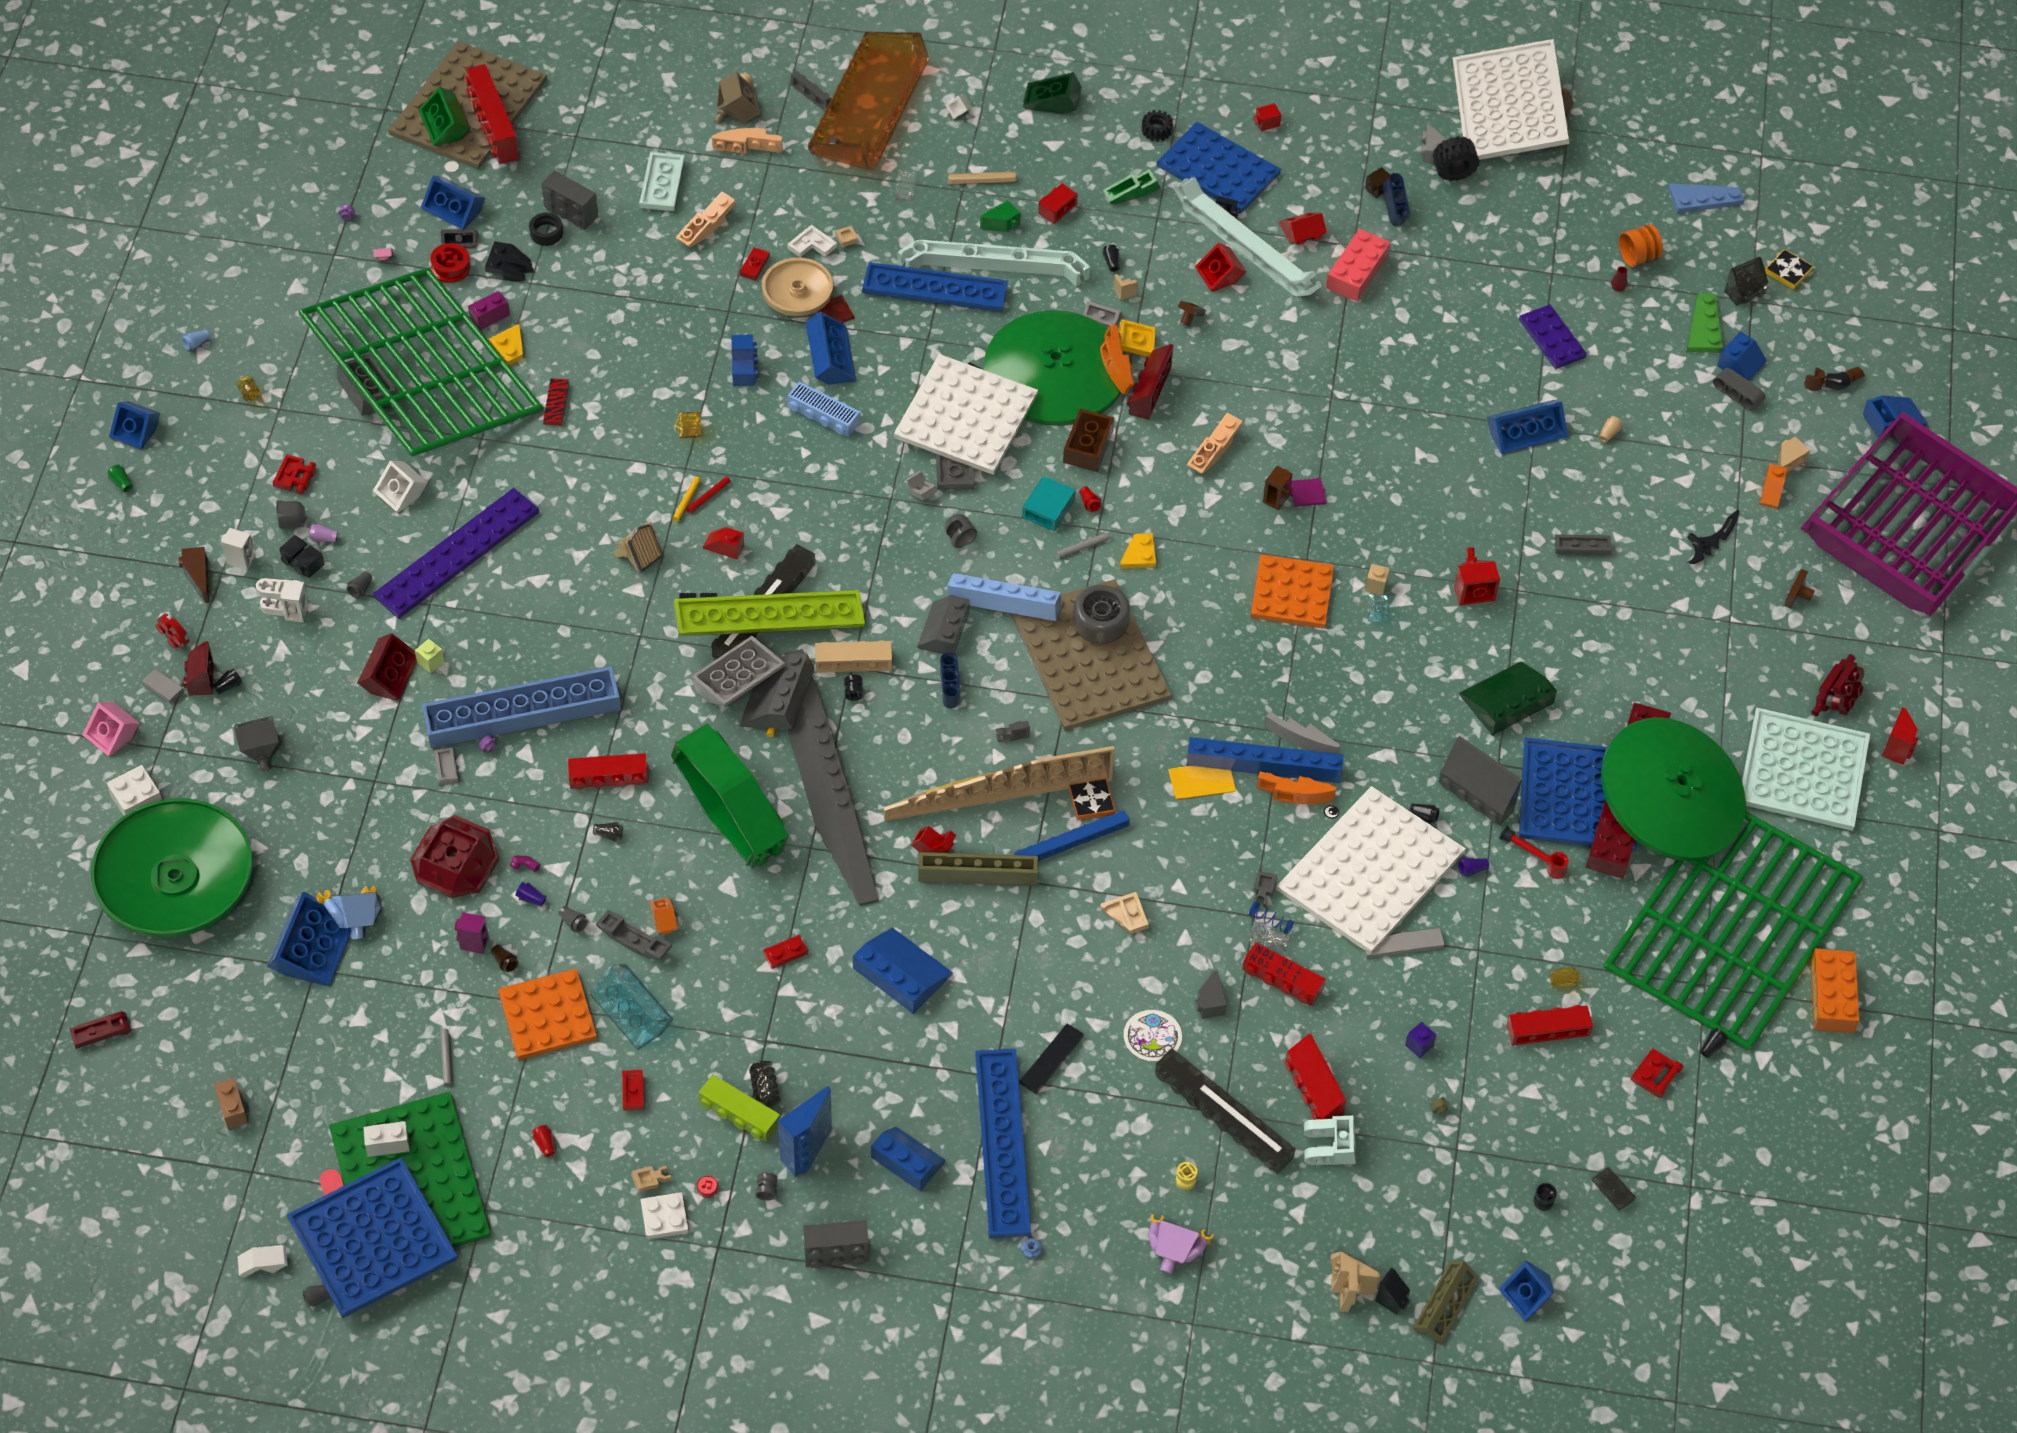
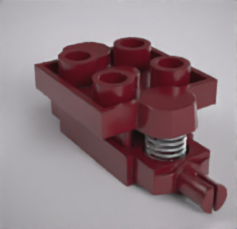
M1849 654L1846 660L1841 659L1839 664L1834 665L1819 688L1820 693L1816 697V706L1811 711L1813 716H1819L1821 711L1827 712L1830 707L1833 710L1839 711V714L1847 715L1850 709L1854 707L1856 700L1862 695L1864 689L1861 683L1864 677V669L1857 666V663L1854 662L1856 659L1854 655Z

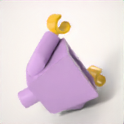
M1152 1214L1148 1237L1151 1249L1155 1251V1255L1164 1258L1160 1268L1161 1271L1172 1274L1175 1263L1185 1265L1186 1262H1192L1212 1241L1213 1234L1210 1237H1206L1204 1235L1205 1229L1202 1230L1200 1235L1198 1232L1164 1222L1163 1215H1161L1160 1220H1155L1154 1214Z

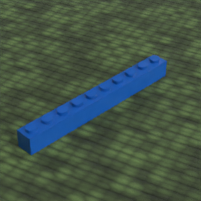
M1125 810L1118 811L1103 819L1095 820L1090 824H1085L1059 836L1051 837L1046 841H1041L1033 846L1030 845L1025 849L1018 850L1014 855L1038 856V861L1128 827L1130 819Z

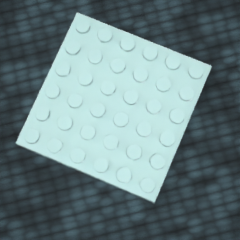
M1756 707L1742 777L1746 806L1853 831L1870 734Z

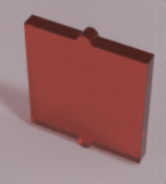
M842 295L831 298L828 304L818 311L841 323L855 319Z

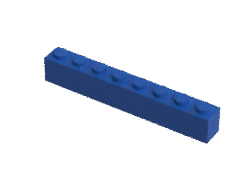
M1190 737L1186 766L1216 768L1259 774L1261 771L1280 777L1299 779V776L1315 781L1340 783L1344 755Z

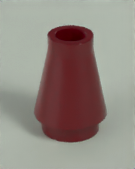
M1618 267L1611 280L1612 289L1617 292L1624 291L1628 287V269L1626 267Z

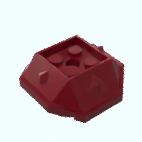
M453 815L429 827L410 861L418 884L450 898L480 893L497 865L499 858L489 829ZM451 853H457L455 856L449 857Z

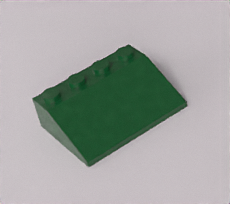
M1520 661L1460 692L1459 695L1490 734L1494 735L1554 704L1557 690L1544 675Z

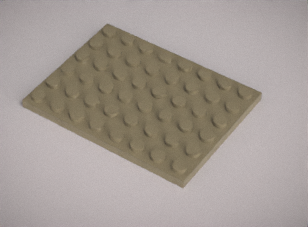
M458 41L388 129V133L401 140L479 169L491 154L492 147L487 144V135L483 134L481 129L482 123L478 122L476 117L477 111L472 109V99L467 97L466 88L468 87L464 80V76H467L466 69L486 64L511 125L514 124L546 82L547 74ZM438 87H442L455 93L470 129L458 141L433 146L418 109Z
M1116 579L1097 584L1111 586L1121 591ZM1089 587L1061 595L1062 609L1056 621L1010 613L1064 731L1171 699V693L1131 610L1127 631L1114 642L1106 644L1093 643L1084 639L1076 631L1073 623L1074 603L1078 595Z

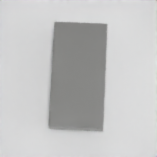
M154 669L142 680V684L170 704L184 692L183 687L157 669Z
M453 747L434 750L439 786L459 783Z

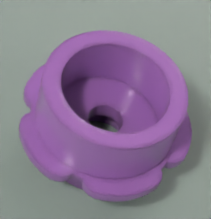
M342 205L338 214L343 220H351V218L355 217V209L351 205Z
M490 735L483 738L478 745L481 751L491 752L496 747V738H492Z

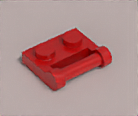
M1652 1048L1630 1080L1653 1095L1662 1098L1666 1093L1665 1089L1684 1067L1680 1062L1673 1061ZM1665 1067L1670 1069L1659 1085L1653 1084Z

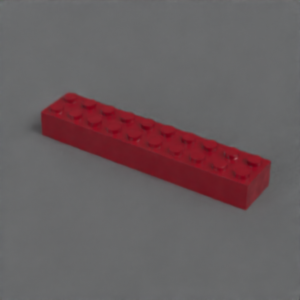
M1634 702L1627 726L1647 718L1670 719L1671 713ZM1606 799L1586 868L1624 879L1635 839L1618 823Z

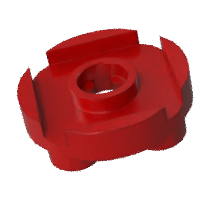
M164 613L157 619L156 629L169 639L168 643L172 648L185 647L190 642L189 639L186 640L184 637L187 635L186 631L175 618L169 619L167 618L169 614Z

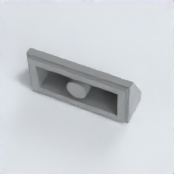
M1087 301L1083 315L1100 324L1110 326L1111 324H1118L1122 312Z

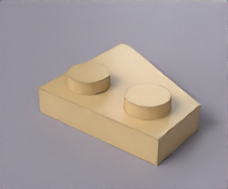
M1137 892L1100 904L1101 909L1130 934L1149 928Z

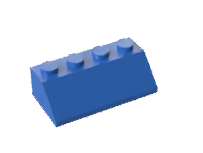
M819 312L806 322L815 378L826 384L854 382L856 377L846 325Z
M1551 400L1487 416L1490 434L1501 454L1568 437L1562 401Z

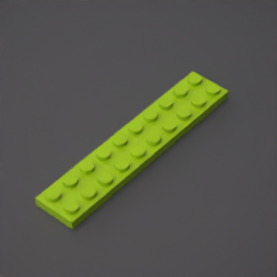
M859 590L674 599L673 602L678 636L864 627L865 625Z

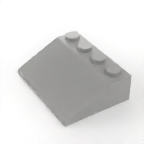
M751 636L692 675L691 678L696 693L703 699L725 707L785 667L786 664Z

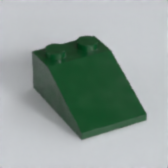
M1074 72L1029 82L1026 88L1023 108L1061 114L1077 110L1082 86Z

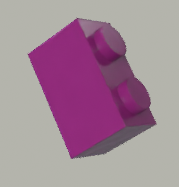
M499 290L468 306L469 317L480 330L510 316L508 301Z
M462 912L460 919H457L455 923V931H457L456 940L459 941L460 949L484 954L489 939L486 917Z

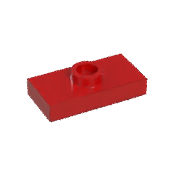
M753 247L739 271L740 276L756 281L770 257V252Z

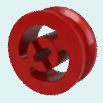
M446 243L436 247L430 255L431 271L442 282L454 283L463 280L470 272L468 251L463 246L455 243Z

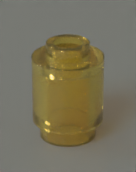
M1574 966L1554 969L1549 974L1552 988L1575 987L1577 982H1580L1579 970H1575Z

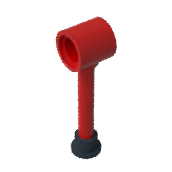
M1509 826L1503 829L1499 839H1504L1507 842L1511 841L1546 862L1548 866L1547 873L1550 877L1561 879L1566 875L1569 863L1566 854L1554 852L1549 856L1516 836Z

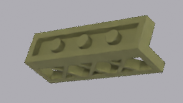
M1465 1261L1449 1262L1413 1327L1417 1333H1428L1438 1344H1443L1479 1278ZM1465 1273L1470 1277L1467 1285H1464ZM1456 1289H1459L1460 1298L1455 1302L1454 1293ZM1450 1305L1451 1314L1449 1318H1446L1445 1309ZM1438 1322L1441 1323L1440 1334L1434 1330Z

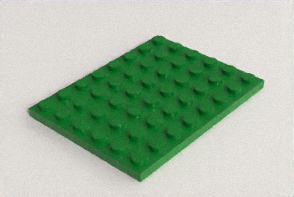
M450 1091L329 1125L344 1186L402 1158L452 1247L491 1237ZM406 1122L409 1152L367 1156L364 1127Z

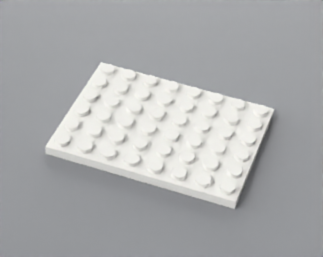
M1553 39L1453 57L1462 133L1464 137L1474 142L1479 160L1569 144Z
M1371 786L1277 885L1276 890L1363 950L1366 949L1372 953L1465 853L1466 848Z

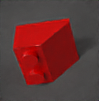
M1309 212L1279 221V225L1288 241L1295 242L1296 245L1305 243V239L1311 238L1316 240L1322 238L1323 234H1327L1323 213Z
M1219 242L1195 266L1212 292L1235 284L1247 272L1233 250Z
M1904 707L1901 708L1882 754V757L1904 765L1906 758L1911 759L1919 739L1915 737L1918 728Z

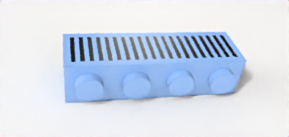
M798 382L787 395L788 408L820 423L824 427L835 430L838 434L849 437L860 424V411L801 382Z

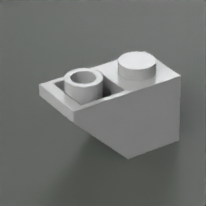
M1430 125L1426 126V132H1422L1421 142H1424V144L1421 146V155H1424L1423 162L1434 163V149L1445 138Z

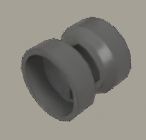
M767 1172L758 1174V1187L756 1188L755 1196L764 1201L775 1199V1186L777 1185L778 1177L773 1173Z

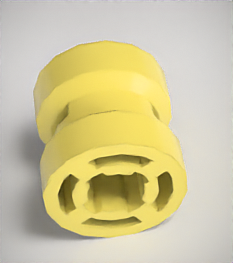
M1190 1162L1181 1163L1176 1172V1184L1183 1190L1192 1189L1196 1184L1197 1168Z

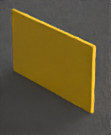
M1198 766L1168 769L1175 800L1236 792L1231 770Z

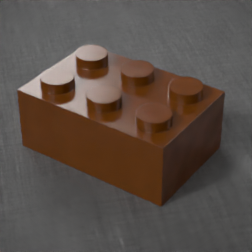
M1079 409L1064 447L1063 463L1098 472L1114 431V417Z

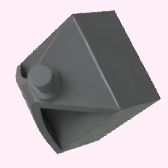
M269 716L235 724L234 729L240 752L257 761L262 772L268 771L269 757L279 743L273 717Z

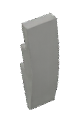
M1272 712L1266 716L1264 727L1279 737L1310 751L1339 754L1340 744L1312 724L1304 728L1291 717L1285 722Z

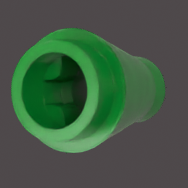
M114 465L108 470V478L121 488L123 492L131 490L133 486L124 467Z

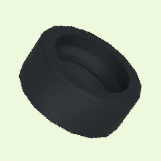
M544 212L537 214L529 223L531 239L541 246L556 244L563 236L561 219L553 213ZM542 225L556 227L553 232L547 234L536 231Z

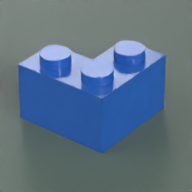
M753 334L731 335L733 386H754V378H758V367H754V364H758L757 342H753Z

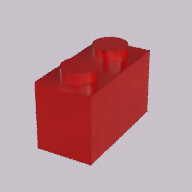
M1061 183L1059 186L1054 187L1047 196L1040 199L1038 214L1055 224L1077 206L1078 193Z

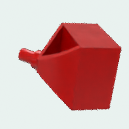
M1467 547L1468 557H1466L1464 563L1458 566L1454 585L1459 606L1496 601L1500 576L1495 561L1477 560L1474 547Z

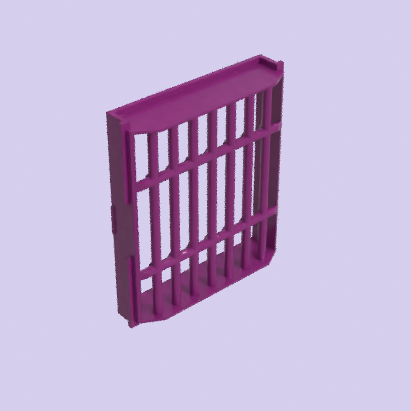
M1902 412L1864 456L1848 471L1849 474L1829 494L1802 525L1801 529L1810 535L1818 547L1912 610L1924 612L1931 617L1964 578L1965 570L1985 546H1990L2017 514V487ZM1894 434L1900 444L1885 461L1879 460L1874 455L1890 436ZM1904 449L1913 453V457L1901 471H1896L1890 467ZM1922 459L1929 466L1916 481L1912 482L1906 478V475ZM1869 461L1878 467L1876 472L1844 508L1833 503ZM1937 469L1944 476L1931 492H1927L1921 488V485ZM1884 472L1894 478L1860 518L1850 514L1852 509ZM1952 479L1960 486L1946 502H1942L1936 496ZM1899 483L1909 488L1876 528L1872 529L1865 524ZM1967 489L1975 496L1962 512H1957L1952 508V505ZM1914 493L1924 498L1891 539L1881 535V532ZM1981 500L1991 505L1977 522L1974 523L1967 518ZM1930 503L1939 508V511L1906 549L1896 545ZM1828 508L1838 514L1830 525L1820 519ZM1997 509L2007 511L1990 532L1982 528ZM1946 513L1955 519L1922 559L1918 560L1912 556L1914 550ZM1844 519L1853 524L1845 535L1836 529ZM1961 523L1971 529L1937 570L1927 566L1929 561ZM1859 529L1869 535L1861 545L1851 540ZM1976 534L1984 538L1950 580L1943 577L1944 572ZM1874 540L1884 545L1876 556L1867 550ZM1890 550L1900 556L1892 566L1882 560ZM1905 561L1915 566L1907 577L1897 571ZM1921 571L1931 577L1923 587L1913 581ZM1936 582H1939L1944 587L1937 596H1934L1929 590Z

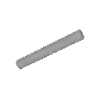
M1103 533L1056 552L1057 557L1062 558L1109 539L1107 533Z
M441 1029L443 1085L450 1086L452 1085L449 1030Z

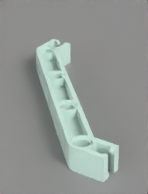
M1195 177L1186 178L1173 187L1187 212L1296 297L1311 295L1322 287L1320 281H1316L1315 284H1312L1310 279L1316 276L1315 271L1303 272L1206 196Z
M916 240L898 251V264L903 266L904 262H906V267L911 268L930 265L1065 276L1076 287L1081 284L1080 275L1084 277V280L1090 278V266L1071 251Z

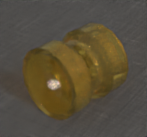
M246 375L238 379L236 385L244 400L252 401L259 396L260 390L255 385L252 376Z

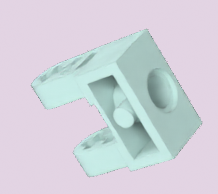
M1353 1115L1332 1116L1333 1119L1308 1120L1304 1123L1305 1136L1311 1138L1334 1137L1335 1139L1333 1146L1307 1148L1304 1151V1161L1306 1164H1356L1355 1123Z

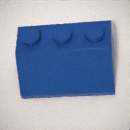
M432 176L420 208L464 230L479 215L485 197L443 176Z
M898 1127L884 1131L871 1145L872 1159L919 1191L926 1186L946 1162L945 1159Z

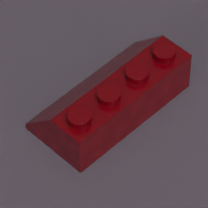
M1173 344L1152 350L1150 357H1146L1144 362L1145 368L1139 373V382L1135 383L1132 393L1134 394L1129 396L1127 401L1130 415L1147 420L1150 419L1172 368Z

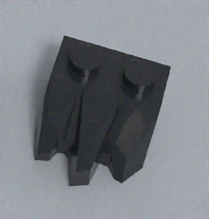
M494 241L485 265V272L503 275V280L525 281L523 273H534L532 263H530L532 260L518 248L509 243Z

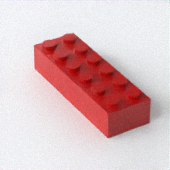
M486 64L467 68V76H464L466 86L468 87L466 88L467 97L472 99V109L477 111V120L482 123L481 129L483 134L487 135L486 141L488 146L492 147L491 153L493 158L497 159L498 164L518 160L516 134Z

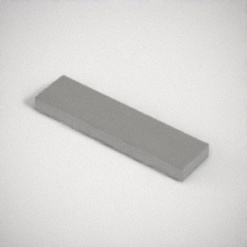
M1440 928L1388 935L1372 953L1366 949L1364 952L1367 959L1444 948V941Z

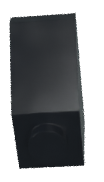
M1390 1268L1380 1282L1375 1302L1397 1315L1401 1309L1405 1310L1411 1300L1409 1299L1410 1289L1395 1269Z

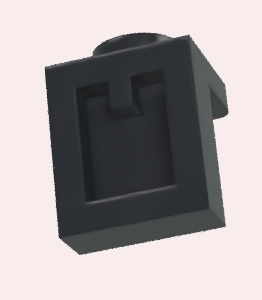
M1217 196L1216 203L1237 219L1240 210L1237 208L1238 201Z

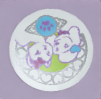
M1145 1010L1129 1019L1124 1028V1041L1127 1048L1135 1056L1147 1061H1161L1171 1057L1179 1049L1182 1042V1031L1178 1022L1169 1014L1158 1010Z

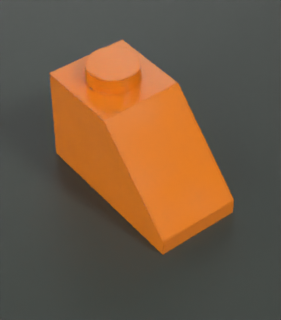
M1769 464L1759 505L1778 508L1787 467Z
M669 897L649 901L658 933L669 934L674 929H678L674 908Z

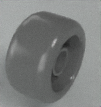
M1096 585L1085 589L1078 595L1074 603L1073 623L1076 631L1084 639L1097 644H1106L1118 640L1127 631L1130 621V604L1121 591L1107 585Z

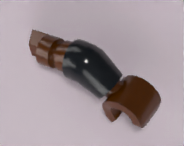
M1816 367L1814 376L1807 375L1804 384L1805 388L1811 391L1822 389L1823 384L1828 388L1842 390L1865 375L1859 367H1853L1846 372L1827 373V375H1825L1822 369Z

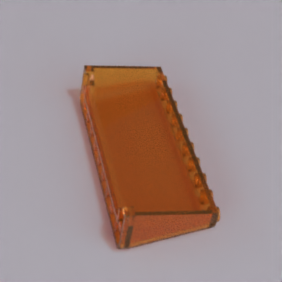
M865 32L834 95H832L829 105L826 107L823 117L820 119L818 127L808 143V150L812 155L864 169H876L928 63V52L921 32ZM830 137L839 139V141H836V144H829Z

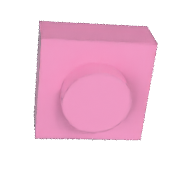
M393 248L374 249V257H378V260H389V256H393Z

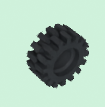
M1152 110V113L1149 111L1147 115H1144L1142 119L1143 136L1146 135V139L1151 138L1150 141L1156 139V142H1159V139L1165 141V138L1168 139L1169 135L1171 136L1173 119L1170 114L1167 115L1165 111L1161 113V110H1158V112ZM1159 124L1162 125V127H1154L1152 125Z

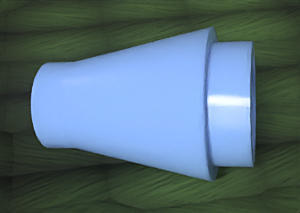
M205 329L186 333L181 338V341L186 350H194L209 340L210 335Z

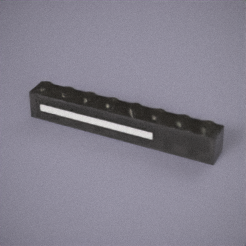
M796 544L793 549L788 550L783 561L778 562L773 573L766 577L763 585L755 590L754 595L793 593L816 565L815 553ZM760 632L721 634L711 644L712 657L718 659L749 637L753 636L755 638Z
M1173 1048L1156 1063L1155 1074L1160 1081H1165L1176 1094L1182 1095L1189 1105L1198 1108L1205 1118L1211 1119L1221 1131L1227 1132L1237 1144L1243 1145L1253 1157L1259 1158L1267 1169L1279 1174L1294 1159L1296 1148Z

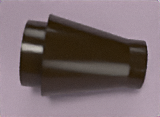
M499 944L491 949V954L502 971L511 972L517 967L518 960L516 955L507 951Z

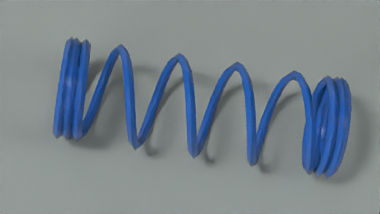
M1258 902L1253 903L1249 910V916L1252 917L1256 913L1257 920L1261 919L1264 916L1265 924L1269 923L1272 920L1273 928L1277 927L1280 924V932L1284 931V934L1286 935L1290 932L1294 924V921L1290 919L1287 922L1285 929L1281 931L1284 916L1276 926H1273L1276 912L1268 922H1265L1266 914L1269 908L1266 909V911L1260 918H1257L1258 910L1261 904L1258 905Z

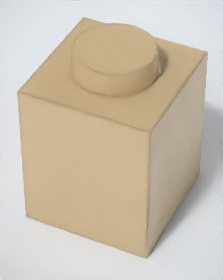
M1371 564L1365 591L1383 596L1390 568Z

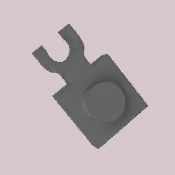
M1018 721L1009 724V728H997V741H1004L1010 738V741L1029 738L1030 726L1028 721Z
M1258 871L1253 891L1258 892V894L1255 895L1253 903L1257 902L1258 899H1263V907L1267 906V895L1273 896L1277 875Z

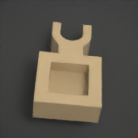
M652 1166L632 1171L631 1176L638 1193L658 1188V1182L670 1181L671 1175L663 1176L661 1174L667 1172V1166L660 1167L657 1171H654Z

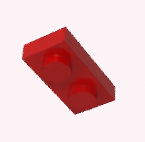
M797 935L763 949V954L771 969L807 955L808 950L800 935Z
M643 1070L622 1071L623 1111L644 1110Z

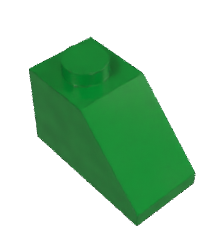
M1007 200L980 215V228L982 230L1007 232L1020 225L1021 212Z

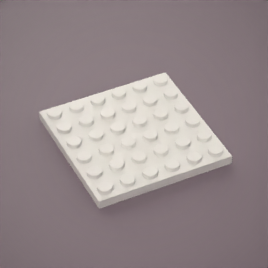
M939 354L895 430L894 438L994 475L1036 399L1038 390Z

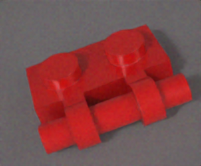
M286 454L273 480V487L291 491L293 486H297L296 492L303 494L304 490L309 486L310 478L315 474L316 464L310 462L306 466L304 465L303 458ZM299 473L304 474L302 478H298Z

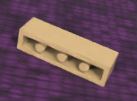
M891 641L815 643L816 673L892 671Z

